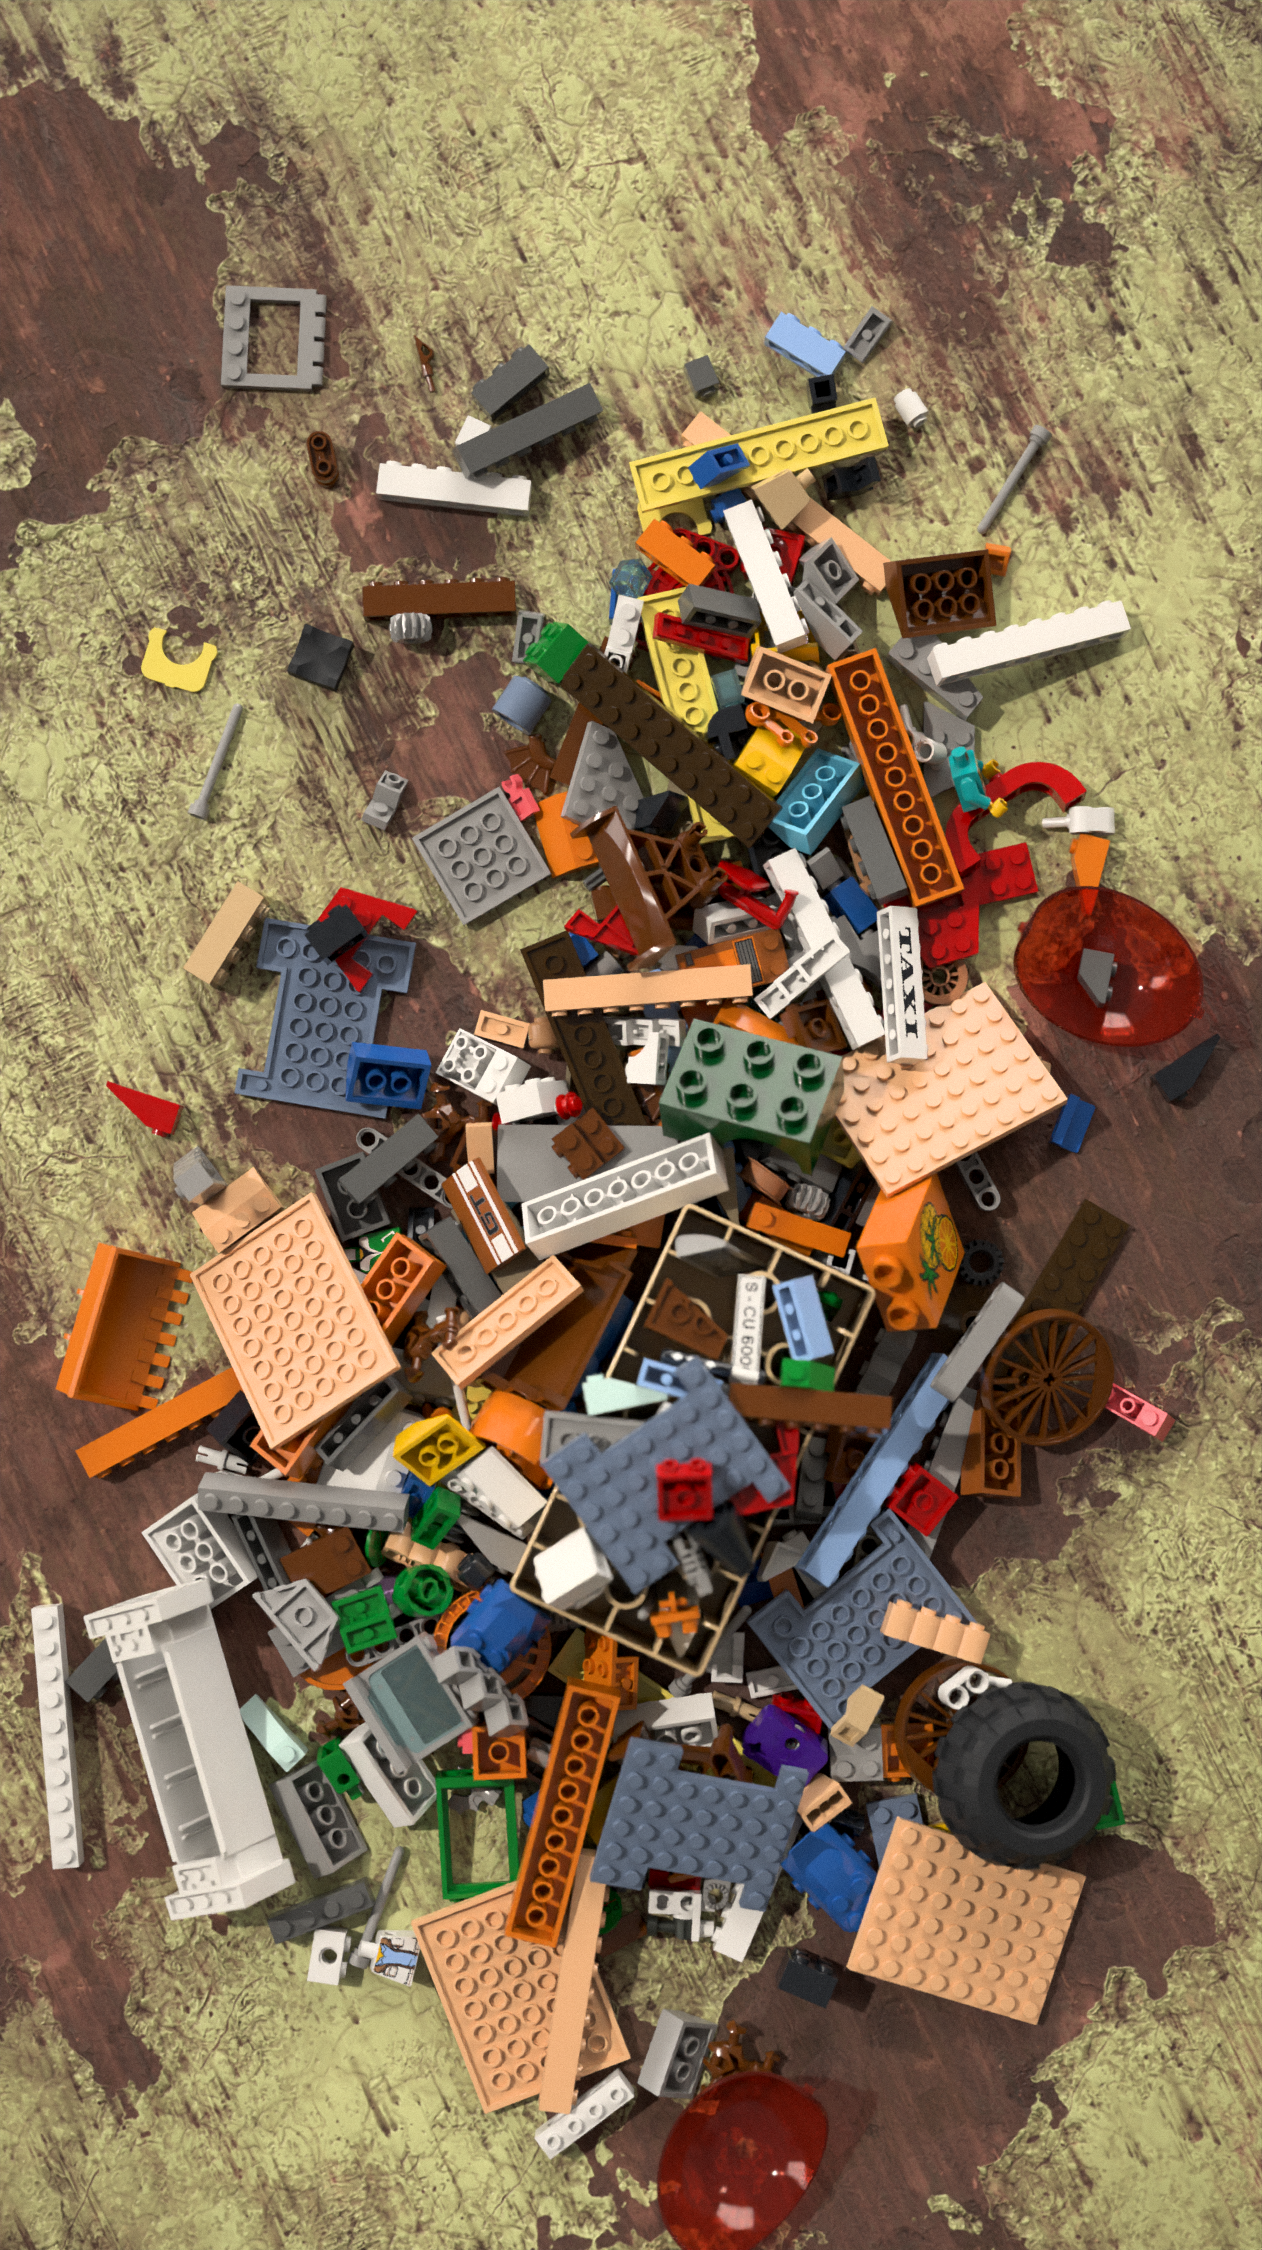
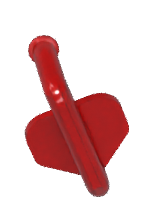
M721 860L718 867L726 871L724 875H728V879L742 887L739 890L728 882H724L718 888L721 896L769 928H781L799 892L785 889L784 899L778 911L775 912L750 895L751 892L768 889L770 884L767 880L749 869Z

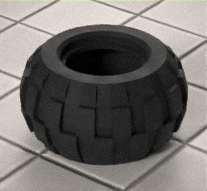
M1014 1682L1006 1687L999 1688L996 1686L976 1695L977 1699L970 1707L962 1706L950 1719L953 1726L946 1737L940 1736L935 1750V1755L939 1757L937 1768H935V1771H932L934 1794L938 1796V1808L943 1822L958 1839L959 1843L982 1860L996 1866L1028 1870L1040 1869V1864L1045 1862L1051 1865L1068 1860L1073 1857V1849L1080 1844L1087 1846L1098 1834L1095 1827L1102 1815L1108 1816L1113 1803V1798L1109 1795L1110 1784L1116 1781V1767L1113 1758L1108 1755L1107 1747L1110 1744L1101 1725L1094 1720L1088 1709L1081 1702L1051 1686L1039 1685L1033 1682ZM1032 1742L1054 1744L1058 1755V1775L1053 1790L1036 1810L1021 1817L1011 1818L1002 1807L998 1795V1777L1004 1762L1011 1753L1025 1744Z

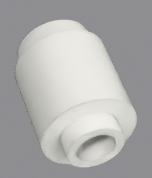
M907 388L896 395L894 398L895 408L908 427L914 426L917 428L927 421L926 417L929 411L916 392H913L911 388Z

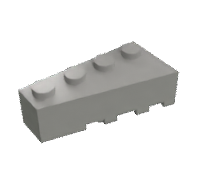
M936 634L904 639L901 637L887 654L886 660L955 716L966 721L981 703L983 696L969 678L936 686L927 660L933 647L942 643Z
M196 1146L174 1163L173 1181L177 1185L174 1189L183 1201L204 1204L228 1186L199 1146Z

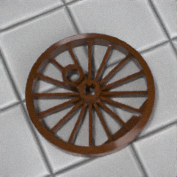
M1043 1309L1026 1314L1005 1328L984 1359L980 1374V1395L984 1409L991 1421L1001 1431L1020 1442L1035 1446H1050L1066 1442L1091 1426L1106 1406L1114 1381L1112 1353L1101 1333L1089 1321L1076 1313L1062 1309ZM1050 1321L1047 1355L1045 1358L1036 1326ZM1058 1321L1071 1322L1055 1354ZM1082 1326L1088 1334L1064 1356L1078 1327ZM1029 1328L1040 1361L1039 1363L1016 1340L1021 1333ZM1092 1341H1094V1354L1070 1364ZM1013 1342L1034 1366L1032 1368L1001 1356L1010 1343ZM999 1362L1010 1365L1007 1377H994ZM1095 1362L1094 1373L1069 1374ZM1026 1372L1025 1378L1020 1381L1018 1377ZM1093 1380L1092 1393L1062 1381ZM1011 1383L1016 1387V1389L996 1398L993 1397L994 1384ZM1059 1386L1086 1396L1090 1400L1083 1410L1080 1411ZM1056 1391L1077 1413V1416L1066 1424ZM1027 1393L1001 1418L997 1411L998 1405ZM1051 1397L1059 1428L1047 1431ZM1032 1401L1019 1429L1016 1430L1008 1426V1423ZM1042 1402L1039 1433H1028V1428Z
M961 1658L940 1662L921 1673L911 1683L900 1701L894 1724V1738L899 1759L907 1773L920 1786L933 1793L932 1771H935V1768H937L939 1757L936 1758L931 1766L922 1758L936 1750L938 1741L918 1753L912 1749L907 1741L947 1735L953 1726L950 1720L953 1716H950L923 1693V1689L935 1679L940 1687L944 1683L941 1678L943 1674L954 1670L957 1673L963 1667L970 1665L984 1672H989L995 1677L1010 1679L1001 1670L987 1662L982 1661L981 1664ZM975 1693L969 1698L966 1705L967 1708L977 1699L976 1695L979 1693ZM919 1695L922 1696L949 1719L948 1723L911 1712ZM950 1707L954 1715L958 1710ZM909 1717L947 1727V1729L906 1734ZM1029 1743L1016 1749L1004 1762L998 1777V1789L1007 1783L1017 1772L1025 1758Z

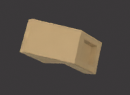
M862 1684L848 1698L846 1714L831 1727L830 1735L853 1747L869 1730L884 1700V1696Z

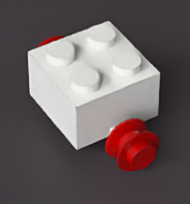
M555 1077L541 1080L540 1078L526 1080L523 1085L513 1084L505 1086L504 1092L496 1094L499 1112L493 1116L492 1128L498 1130V1125L500 1124L519 1125V1122L535 1121L556 1114L564 1120L569 1119L571 1116L578 1117L581 1113L582 1101L574 1092H568L566 1080L555 1081Z

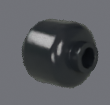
M468 1553L456 1568L459 1571L458 1579L473 1591H479L488 1584L491 1586L496 1579L493 1576L495 1565L490 1563L481 1553H474L473 1555Z

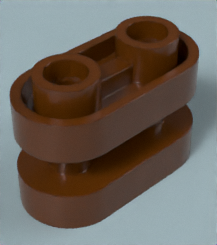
M315 431L309 435L306 443L311 470L316 483L320 487L332 488L338 483L340 478L335 449L327 433Z

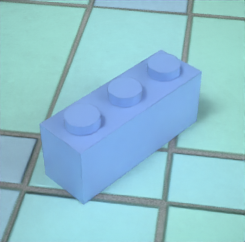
M783 312L775 320L764 341V345L816 377L834 375L844 360L846 352L838 342L826 340L817 329L813 327L807 328L800 323L796 316L790 313L786 315Z
M813 1275L773 1285L792 1359L810 1360L834 1353Z
M644 1358L637 1385L681 1398L689 1393L675 1373V1369L678 1367ZM714 1378L715 1381L718 1383V1385H719L720 1388H721V1385H722V1382H723V1381Z

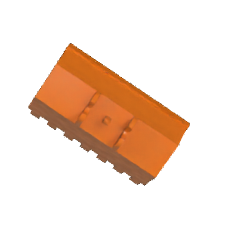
M98 1242L85 1289L77 1288L76 1293L83 1297L71 1334L64 1333L63 1336L64 1339L70 1341L56 1389L73 1399L136 1411H138L139 1406L151 1410L156 1408L158 1399L143 1395L145 1385L161 1389L163 1386L164 1378L149 1374L152 1364L165 1368L169 1366L171 1358L155 1353L158 1343L172 1347L175 1345L176 1335L165 1333L161 1330L164 1322L175 1325L181 1324L183 1315L169 1311L168 1306L170 1301L187 1304L189 1294L175 1290L174 1286L176 1279L193 1283L189 1275L192 1271L181 1269V1263Z

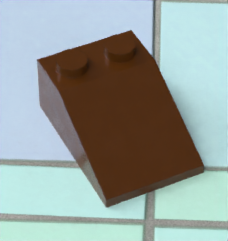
M340 1526L280 1558L292 1583L308 1579L322 1596L371 1573L373 1569L367 1562L365 1552L352 1527Z

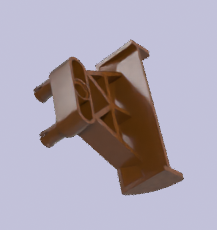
M613 806L587 819L575 828L570 835L572 839L588 836L639 953V957L627 965L628 970L633 971L654 966L676 944L667 920L687 903L696 909L704 908L717 895L718 888L726 882L728 875H724L726 871L723 868L717 867L711 871L699 844V841L708 832L705 829L701 833L706 828L703 823H694L688 831L681 832L674 840L627 829L618 807ZM670 864L675 874L666 871Z
M644 1720L629 1728L617 1739L608 1754L610 1761L625 1758L631 1737L654 1741ZM729 1724L720 1725L718 1736L712 1741L711 1747L668 1743L682 1746L683 1753L678 1766L680 1771L705 1775L711 1766L715 1777L753 1784L752 1780L754 1778L753 1769L744 1765L732 1741L735 1731L732 1730L733 1727ZM692 1765H699L696 1771L694 1770ZM670 1871L667 1878L669 1883H675L697 1876Z

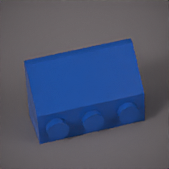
M352 1042L347 1062L346 1101L421 1109L431 1069L427 1050Z

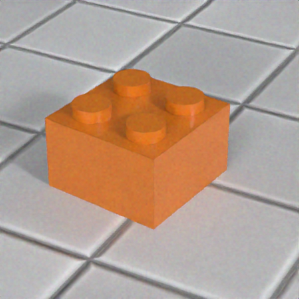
M477 1723L472 1726L474 1780L527 1778L526 1728L510 1738L489 1737L487 1723Z

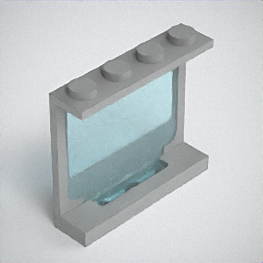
M426 1631L417 1635L411 1641L357 1676L343 1683V1686L397 1774L481 1721L478 1717V1711L464 1710L459 1685L438 1683L434 1658L440 1654L437 1651V1644L434 1638L428 1635Z

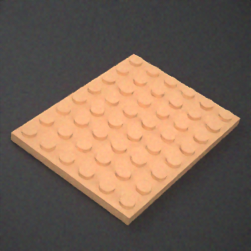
M986 982L964 992L954 1001L941 1004L924 1013L926 1020V1044L928 1046L926 1060L913 1065L887 1063L885 1035L842 1056L844 1092L834 1117L887 1198L1067 1104L1066 1096Z
M312 1192L189 1274L270 1449L277 1450L401 1368L317 1195Z
M897 1817L846 1967L852 1971L1037 2025L1086 1876L1048 1863L1040 1864V1869L1028 1870L996 1866L982 1860L967 1850L952 1833Z
M516 1881L411 1920L412 1928L485 2114L540 2093L570 1903L569 1896L556 1948L504 1936L505 1922ZM598 1969L596 1979L591 1978L590 1988H594L592 2004H587L586 2013L590 2014L588 2030L583 2029L582 2038L586 2039L584 2055L579 2054L578 2064H582L581 2077L631 2058Z

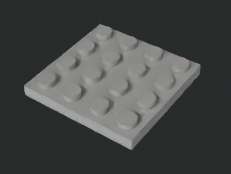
M497 787L412 838L463 926L551 875V872L500 787Z

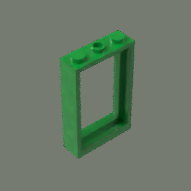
M473 1769L437 1770L435 1781L443 1900L449 1899L450 1902H461L465 1898H472L516 1881L520 1868L515 1778L474 1780ZM504 1787L510 1881L453 1884L448 1790Z

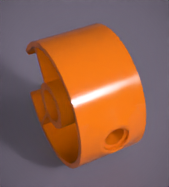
M501 1391L489 1393L468 1431L485 1444V1448L482 1450L493 1446L534 1489L546 1490L551 1487L553 1480L542 1465H540L543 1421L546 1410L510 1393Z

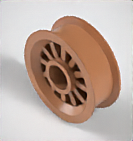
M920 958L922 973L928 975V977H922V982H929L924 987L922 985L925 1003L939 1006L954 1001L963 993L968 981V972L963 960L951 963L952 965L948 968H945V965L928 971L923 969L925 964ZM952 968L956 970L955 973H949ZM934 971L944 973V983L938 984L934 982L932 978ZM957 977V981H954L950 978ZM948 984L954 985L955 988L952 990ZM930 986L933 987L931 993L926 990ZM943 987L946 989L948 994L944 995ZM937 988L939 990V996L934 995Z
M747 1156L749 1160L740 1173H735L765 1197L782 1206L780 1203L781 1199L788 1190L793 1191V1189L770 1170Z

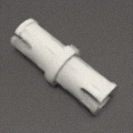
M202 1445L199 1446L198 1452L208 1456L197 1454L195 1461L218 1466L217 1469L219 1470L226 1468L243 1473L244 1475L246 1474L247 1467L239 1466L237 1463L247 1466L248 1463L238 1456L228 1454L227 1450H222L221 1452L203 1447Z

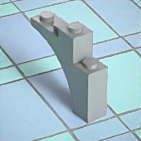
M835 915L831 916V922H835L840 930V940L848 947L852 959L850 961L854 969L857 968L861 975L869 979L882 991L878 930L873 932L870 929L858 938L845 915L836 918ZM796 949L786 955L789 968L806 954L804 950L800 952Z

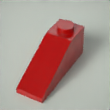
M107 1081L106 1087L145 1126L153 1128L152 1134L166 1138L167 1133L175 1134L184 1106Z

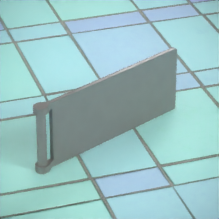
M498 1125L497 1192L501 1200L504 1202H527L583 1181L581 1177L576 1179L568 1170L567 1166L570 1165V1162L566 1157L563 1156L560 1159L551 1148L555 1144L552 1138L569 1125ZM608 1126L625 1149L588 1178L678 1145V1140L663 1136L662 1126Z

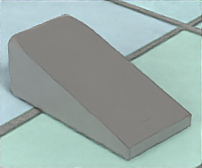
M871 306L843 349L864 363L894 321Z
M526 610L518 611L512 662L524 663L523 659L527 656L525 655L527 648L532 643H537L540 640L545 613Z

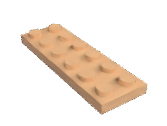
M552 1255L460 1329L455 1337L458 1345L452 1351L443 1349L442 1344L431 1354L462 1390L584 1290L558 1259Z

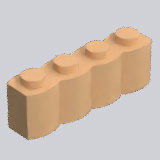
M408 1521L403 1533L389 1531L381 1550L382 1555L407 1567L425 1564L439 1566L448 1573L450 1586H453L454 1590L462 1594L473 1591L458 1579L459 1571L456 1568L467 1555L460 1550L458 1545L450 1542H440L432 1550L411 1541L412 1523Z
M898 1599L897 1603L889 1601L880 1632L884 1635L981 1664L990 1638V1634L984 1631L985 1626L971 1621L969 1625L961 1624L960 1618L946 1614L945 1618L936 1616L937 1611L923 1606L921 1611L913 1609L912 1603Z

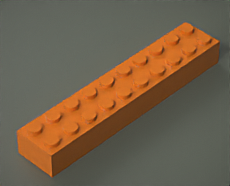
M876 648L827 665L825 672L832 675L829 681L841 710V715L858 762L861 764L862 773L877 814L909 892L907 896L911 907L920 908L961 893L964 890L963 884Z
M396 1232L361 1283V1287L391 1347L447 1267L413 1239ZM356 1398L277 1450L270 1449L262 1429L250 1446L285 1476L301 1479L318 1454L314 1449L315 1445L345 1415Z
M573 1677L568 1678L505 1922L504 1936L556 1948L621 1698L620 1689Z

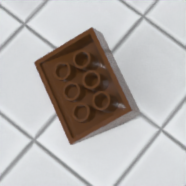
M988 549L883 563L886 590L902 639L997 626Z

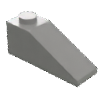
M808 577L794 591L816 642L836 660L863 631Z
M460 1513L457 1522L490 1563L495 1565V1570L507 1575L508 1571L515 1574L527 1544Z

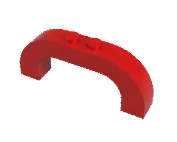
M1047 762L1021 764L1003 775L1002 773L994 775L989 780V784L985 785L986 795L991 799L990 802L992 803L998 798H1002L1007 803L1024 792L1040 791L1049 795L1063 813L1068 811L1070 807H1074L1083 801L1087 792L1081 782L1071 772ZM960 803L953 810L947 822L945 838L960 879L980 868L981 858L970 844L968 832L975 823L991 813L988 808L986 810L978 808L964 813Z

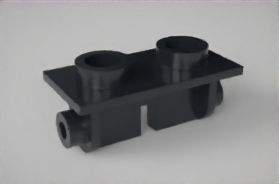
M844 1809L827 1823L831 1826L838 1824L836 1830L840 1834L847 1833L851 1838L855 1836L860 1837L861 1831L864 1829L865 1815L853 1809Z

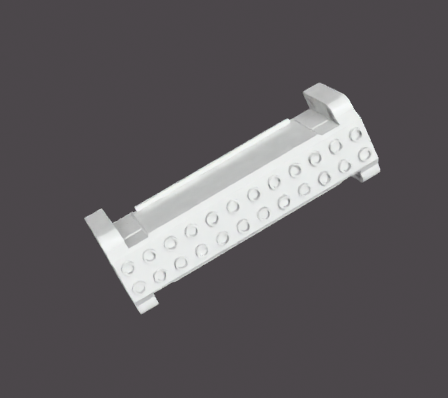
M200 1579L141 1595L83 1616L90 1639L105 1635L113 1663L119 1662L116 1664L172 1861H177V1865L173 1866L172 1869L179 1891L165 1897L171 1920L247 1908L296 1882L289 1859L282 1858L210 1610L209 1603L214 1602L208 1579Z

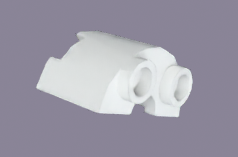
M735 1632L706 1666V1673H711V1682L742 1683L744 1632Z

